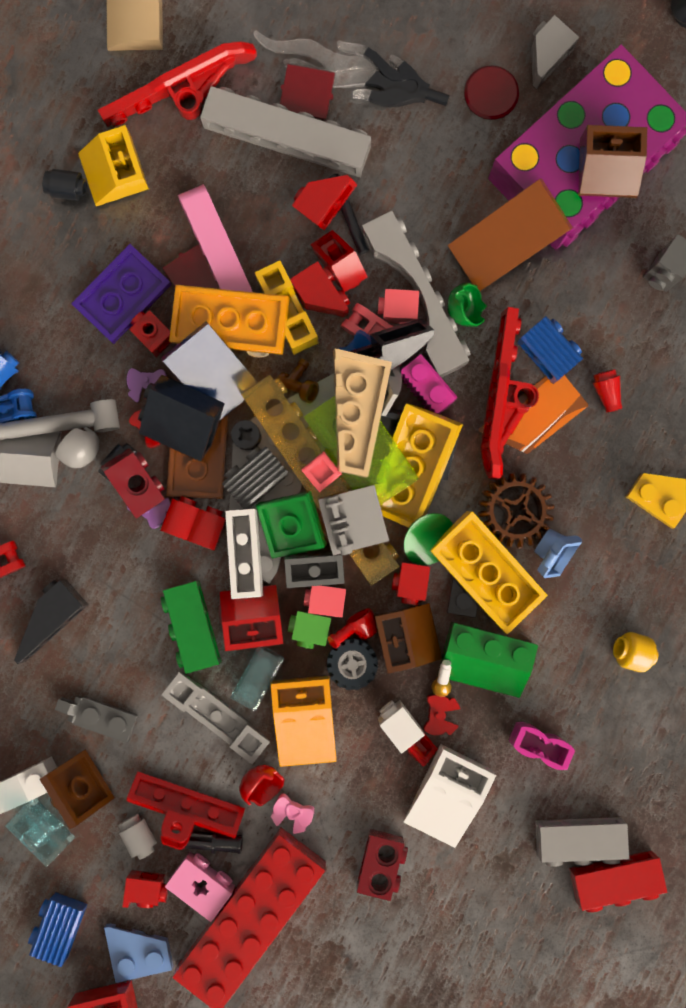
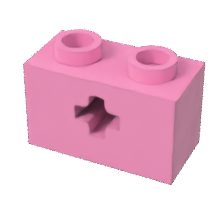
M189 851L169 878L165 888L208 921L212 922L232 895L235 885L232 884V879L223 871L217 872L211 868L209 861L199 853L194 855ZM202 880L206 881V885L202 886V888L198 887V883Z

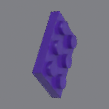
M129 244L71 304L114 344L132 326V319L142 311L145 313L172 284Z

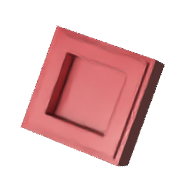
M324 451L301 469L318 492H321L342 475Z

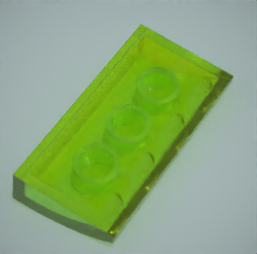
M333 396L305 415L304 419L338 468L335 396ZM381 420L369 476L361 477L341 472L352 490L375 485L380 505L419 479Z

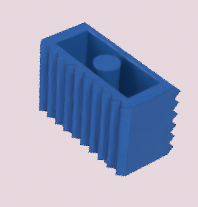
M545 316L524 334L517 343L551 383L554 384L583 358L580 355L582 353L580 347L573 340L568 342L561 334L563 332L561 325L555 319L549 320Z
M56 892L49 900L45 899L38 916L42 917L39 927H34L28 944L32 945L29 955L52 965L62 967L68 959L88 904Z

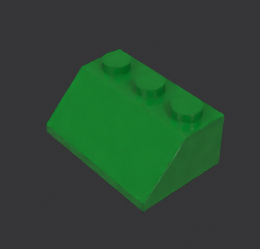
M451 621L440 665L443 660L451 662L452 668L449 680L520 698L532 673L538 645Z

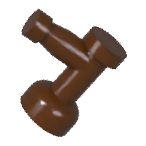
M302 358L290 374L281 372L276 379L277 388L282 390L287 388L297 392L300 399L309 404L316 399L319 392V384L317 382L306 380L302 383L299 381L304 370L309 366V363Z

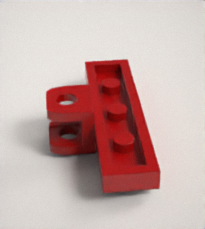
M138 771L127 796V802L166 815L161 828V843L178 850L184 849L188 844L194 825L235 839L246 809Z

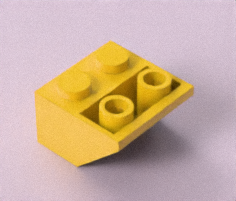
M126 125L99 133L78 153L96 207L149 189L133 139Z

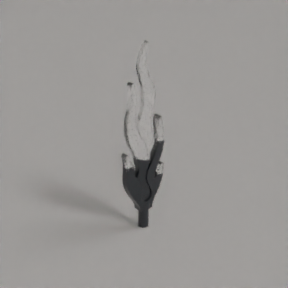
M257 31L254 32V37L264 48L275 53L304 55L318 61L325 68L316 67L298 58L285 59L283 61L284 67H287V64L335 72L333 88L376 87L382 90H354L352 95L355 99H363L383 107H400L413 103H425V100L444 106L448 104L450 95L430 89V84L423 81L407 62L395 55H391L389 62L395 67L393 69L377 52L361 44L338 41L337 49L358 55L345 56L330 51L311 39L275 41Z

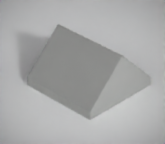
M62 432L0 440V483L56 488L59 459H57L55 453L58 445L61 443Z

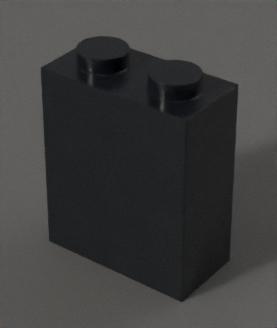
M161 375L154 384L150 383L145 390L144 399H147V402L138 417V420L141 421L139 434L198 461H202L212 447L225 403Z

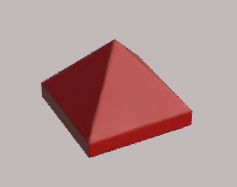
M425 733V736L407 749L409 755L423 767L438 750Z

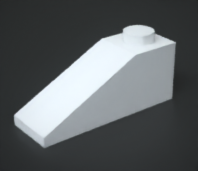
M52 756L0 781V814L47 793L39 779L57 768Z

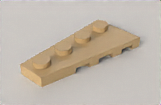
M335 348L333 355L338 471L368 477L392 362Z

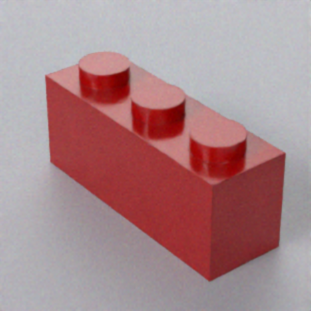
M653 851L629 855V859H621L618 864H606L601 861L591 863L590 865L569 868L576 903L582 911L598 912L603 909V906L613 904L615 906H626L631 903V900L641 898L643 900H654L659 898V894L668 893L660 858Z

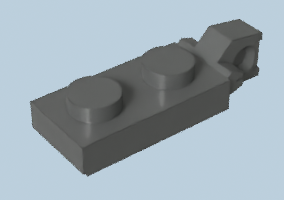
M76 696L74 701L62 697L58 699L55 707L56 711L69 715L67 721L73 723V725L124 743L129 742L138 717L135 713L87 696Z

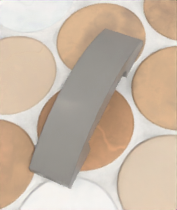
M180 671L161 694L181 711L188 712L230 745L232 750L251 764L255 762L270 743V740L244 717Z

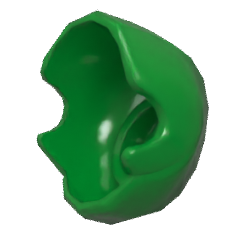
M462 283L451 291L447 310L455 323L465 327H477L485 322L481 314L487 308V305L482 301L481 292L478 287L471 283Z

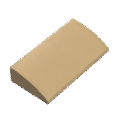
M107 0L108 51L163 50L162 0Z

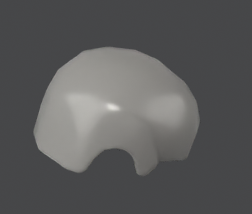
M87 427L84 428L86 431L78 428L71 430L58 445L55 453L57 459L70 468L85 467L96 458L99 451L100 439L94 431Z

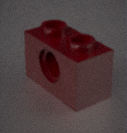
M128 448L100 468L137 519L165 500L160 493L164 490V487L155 475L150 478L145 470L149 465L141 453L137 452L134 454ZM134 475H140L142 477L141 484L136 488L128 487L129 479Z

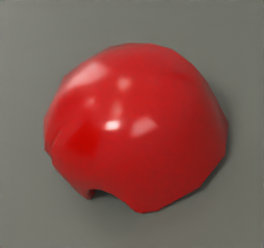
M266 764L258 765L249 769L244 774L239 785V791L242 799L249 806L252 805L251 802L257 806H263L280 792L285 779L274 767Z

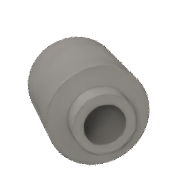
M138 813L118 824L120 829L118 834L131 858L138 856L139 860L155 851L153 846L157 841L145 819H141Z

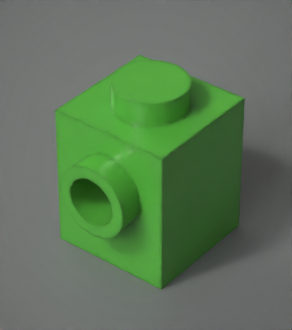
M298 610L297 616L291 615L288 632L293 633L292 640L297 641V646L313 649L314 644L326 646L331 617Z

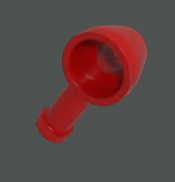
M366 608L357 612L346 621L347 625L335 634L328 636L327 639L330 645L336 649L352 634H356L362 640L372 637L377 632L375 616L372 610Z

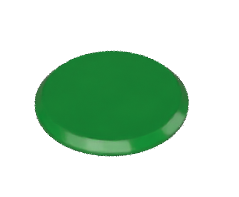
M430 513L415 520L408 528L404 537V552L408 559L417 565L423 566L438 562L439 560L430 550L453 525L450 519L439 513Z

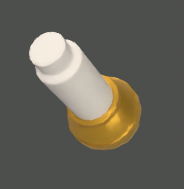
M443 660L438 677L432 683L433 693L439 697H445L451 692L452 687L449 677L452 667L449 660Z

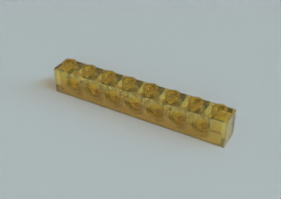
M269 375L241 395L305 490L312 492L314 503L321 512L318 499L348 492V489L352 486L342 473L321 492H318L301 471L307 464L299 460V451L304 447H310L315 453L314 458L322 453L316 443L320 438L311 425L307 428L300 420L304 415L295 401L290 404L285 398L284 394L288 391L279 378L273 380L271 375ZM270 400H278L281 402L283 410L281 414L272 416L267 413L266 404ZM288 423L295 424L299 430L297 438L294 440L286 439L282 434L284 425ZM327 449L324 450L325 454L330 458V460L334 464H336L335 460L333 459ZM384 543L377 544L378 551L372 557H366L363 554V548L352 550L353 552L350 553V556L371 586L400 567L396 562L399 555L390 543L386 546Z

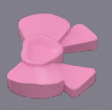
M283 793L274 804L271 818L275 825L279 826L287 816L289 820H295L293 834L301 833L312 822L314 807L311 805L302 806L298 802L291 801Z

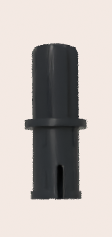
M192 831L186 848L210 850L212 854H215L216 851L241 854L243 835H236L234 839L217 832Z

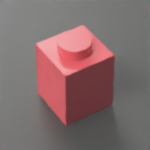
M385 289L384 297H379L378 314H383V320L393 324H404L417 320L419 291Z
M325 585L312 586L311 590L306 589L304 606L309 607L308 613L342 618L346 588Z

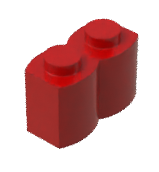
M183 496L180 497L179 501L172 499L160 531L215 551L226 524V518L222 517L223 511L207 506L206 511L196 508V501Z

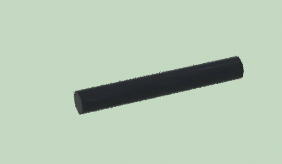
M333 174L329 178L338 177L339 174ZM347 199L341 207V211L359 255L367 253L369 249L350 201Z

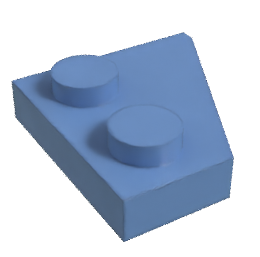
M111 923L106 924L104 927L115 983L167 972L173 969L174 965L168 938L155 934L150 936L143 931L135 929L128 931L117 928L115 924Z

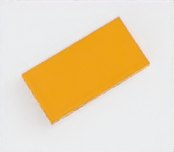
M176 285L169 342L179 344L207 321L230 349L283 355L290 297Z

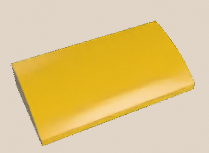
M406 403L374 484L384 517L409 528L415 520L427 514L463 426L462 423Z
M466 511L430 550L506 635L548 596L473 511Z

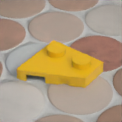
M642 473L625 497L673 529L686 512V479Z

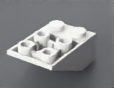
M440 744L403 822L455 848L482 806L496 774L491 768Z

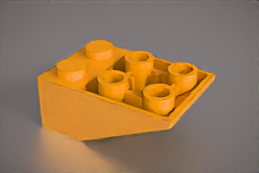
M329 676L273 680L271 683V694L280 767L337 762Z

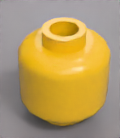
M627 632L617 638L614 643L613 655L618 665L622 668L636 672H646L658 660L656 644L648 636Z

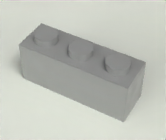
M620 817L535 821L537 856L547 866H561L563 862L574 861V864L590 865L591 861L603 860V863L618 864L621 859H629L628 826Z

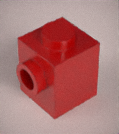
M401 562L399 573H394L392 590H396L397 597H402L401 603L418 605L419 600L426 601L430 567Z

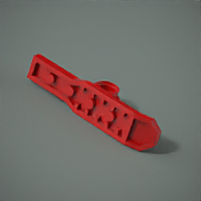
M247 42L223 43L160 75L147 85L98 109V112L107 127L111 125L117 127L124 124L128 120L127 117L135 113L143 114L152 108V104L171 97L183 118L187 120L196 119L202 112V106L208 96L210 87H216L220 82V78L228 69H232L235 65L246 64L255 60L257 57L256 49L252 43ZM191 98L196 101L194 107L190 109L182 107V102L185 99Z
M507 307L501 312L480 449L484 470L489 479L495 480L500 479L503 475L501 454L504 451L505 443L515 431L523 415L529 411V408L535 406L539 399V392L534 385L510 380L511 362H515L518 350L517 346L514 345L515 335L519 334L521 328V318H518L519 309ZM519 391L527 395V404H522L518 400Z

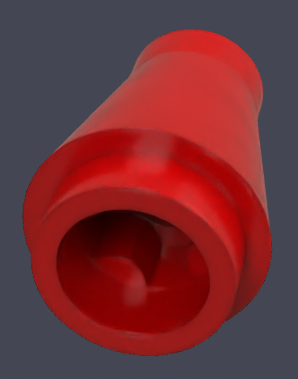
M616 369L593 375L595 382L592 384L605 407L606 413L622 409L620 375H617Z

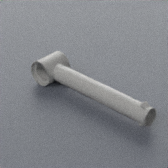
M107 399L90 403L91 410L0 423V440L94 426V432H108L120 429L116 400Z

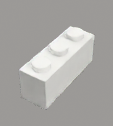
M257 510L225 511L231 599L262 597L263 583Z

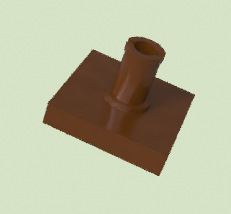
M86 749L39 779L50 796L51 804L58 809L69 829L82 823L115 798Z

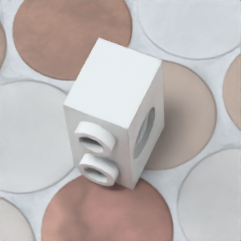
M392 700L379 710L381 713L378 717L379 725L401 754L425 736L421 726L400 700L396 703Z

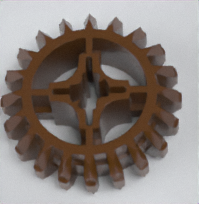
M514 472L509 473V482L502 475L498 479L500 486L491 481L488 485L493 492L483 490L481 493L484 497L488 498V501H478V505L486 507V511L478 512L477 516H486L487 521L482 523L486 527L490 525L492 528L490 529L493 535L495 533L498 534L496 538L500 543L504 538L506 539V548L512 547L513 540H515L517 549L523 548V539L528 546L534 545L532 535L536 539L542 540L543 535L539 529L546 532L550 529L544 523V520H554V516L546 514V510L555 508L554 504L546 505L545 500L550 499L552 495L549 493L542 496L540 492L546 486L541 484L535 488L536 477H532L526 483V473H521L518 481ZM507 488L523 489L514 501L498 496ZM530 495L537 505V518L527 507ZM494 503L504 512L502 527L499 526L495 519ZM520 503L521 509L519 510H522V515L511 516L510 513L513 511L509 510V506H515ZM519 520L533 525L522 534L509 533L511 527Z

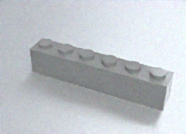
M210 87L200 117L204 129L360 178L371 148V136H368L363 130L356 128L349 130L332 120L320 121L314 119V116L306 112L295 113L289 111L281 104L273 103L269 105L252 95L244 97L235 94L233 90L227 87Z

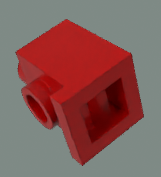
M150 310L146 314L142 311L132 319L131 324L133 326L129 330L157 358L171 344L169 342L170 330ZM152 325L154 327L153 332L145 334V330Z
M131 870L126 877L122 907L128 908L131 902L137 903L136 905L140 908H152L154 905L158 906L160 902L166 903L168 889L165 888L166 884H164L165 874Z

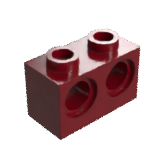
M374 829L369 830L356 884L357 893L391 901L393 892L398 893L401 882V875H397L399 864H405L408 847L404 846L402 836ZM384 845L394 848V852L388 857L380 855L378 851ZM376 874H383L387 877V880L384 884L377 885L372 882V878Z

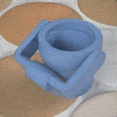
M549 529L534 551L543 559L537 571L544 578L560 576L579 545H581L582 539L576 535L564 536Z

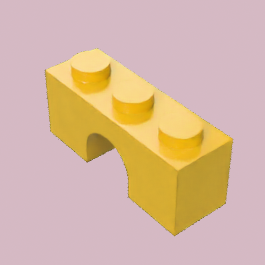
M279 260L256 271L255 276L263 293L290 297L285 339L293 355L318 344V336L306 311L303 310L298 301L293 285L281 261Z

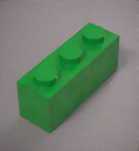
M200 581L163 590L164 596L161 597V604L164 613H169L172 624L168 625V630L172 641H177L179 651L176 652V659L179 668H184L185 674L219 665L222 660Z

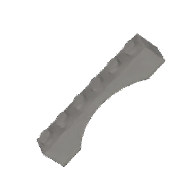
M390 211L362 225V234L373 257L397 270L411 284L415 291H419V299L425 311L426 322L434 329L435 334L427 342L424 356L442 378L466 366L469 362L468 356H470V351L464 340L459 341L455 333L458 329L454 319L451 316H446L442 308L445 306L441 294L439 291L434 292L429 283L432 281L431 275L426 266L421 267L417 259L419 252L414 242H408L404 234L407 230L401 217L396 218L393 211Z

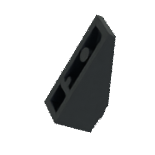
M53 580L42 590L44 595L37 601L14 661L17 664L24 663L89 605L67 580H59L58 582Z

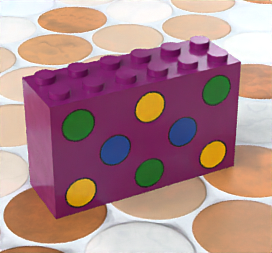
M622 44L495 159L488 180L508 201L542 178L573 227L570 231L550 243L555 250L562 244L568 247L579 236L578 234L584 227L587 229L591 226L604 209L608 210L619 199V197L578 196L580 137L587 125L647 127V158L643 174L653 169L660 161L659 159L665 153L669 154L686 135V111Z

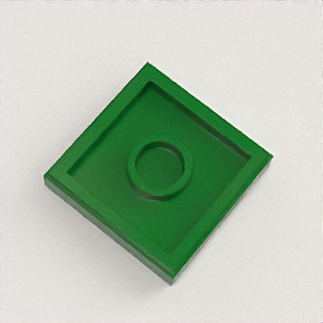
M311 491L256 504L272 559L322 549L327 545Z

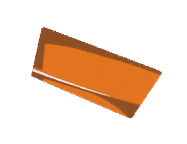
M565 375L554 384L545 376L534 385L539 392L538 402L523 415L515 431L509 436L505 444L528 454L588 407V403ZM524 393L518 397V400L522 404H527L528 397ZM484 425L479 428V432L483 433Z

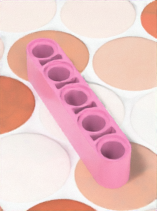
M204 184L179 194L178 198L197 242L207 258L213 277L218 282L219 289L253 292Z

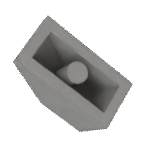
M555 15L547 23L545 21L541 22L533 33L535 38L531 47L533 86L536 89L570 55L579 39V36Z

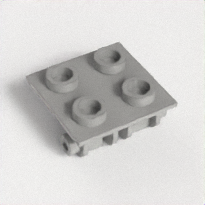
M375 485L318 499L333 555H347L352 553V550L389 541Z

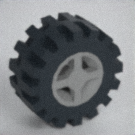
M346 639L338 648L332 647L327 658V670L330 678L337 686L346 690H359L366 687L373 681L378 669L375 651L368 643L361 639Z

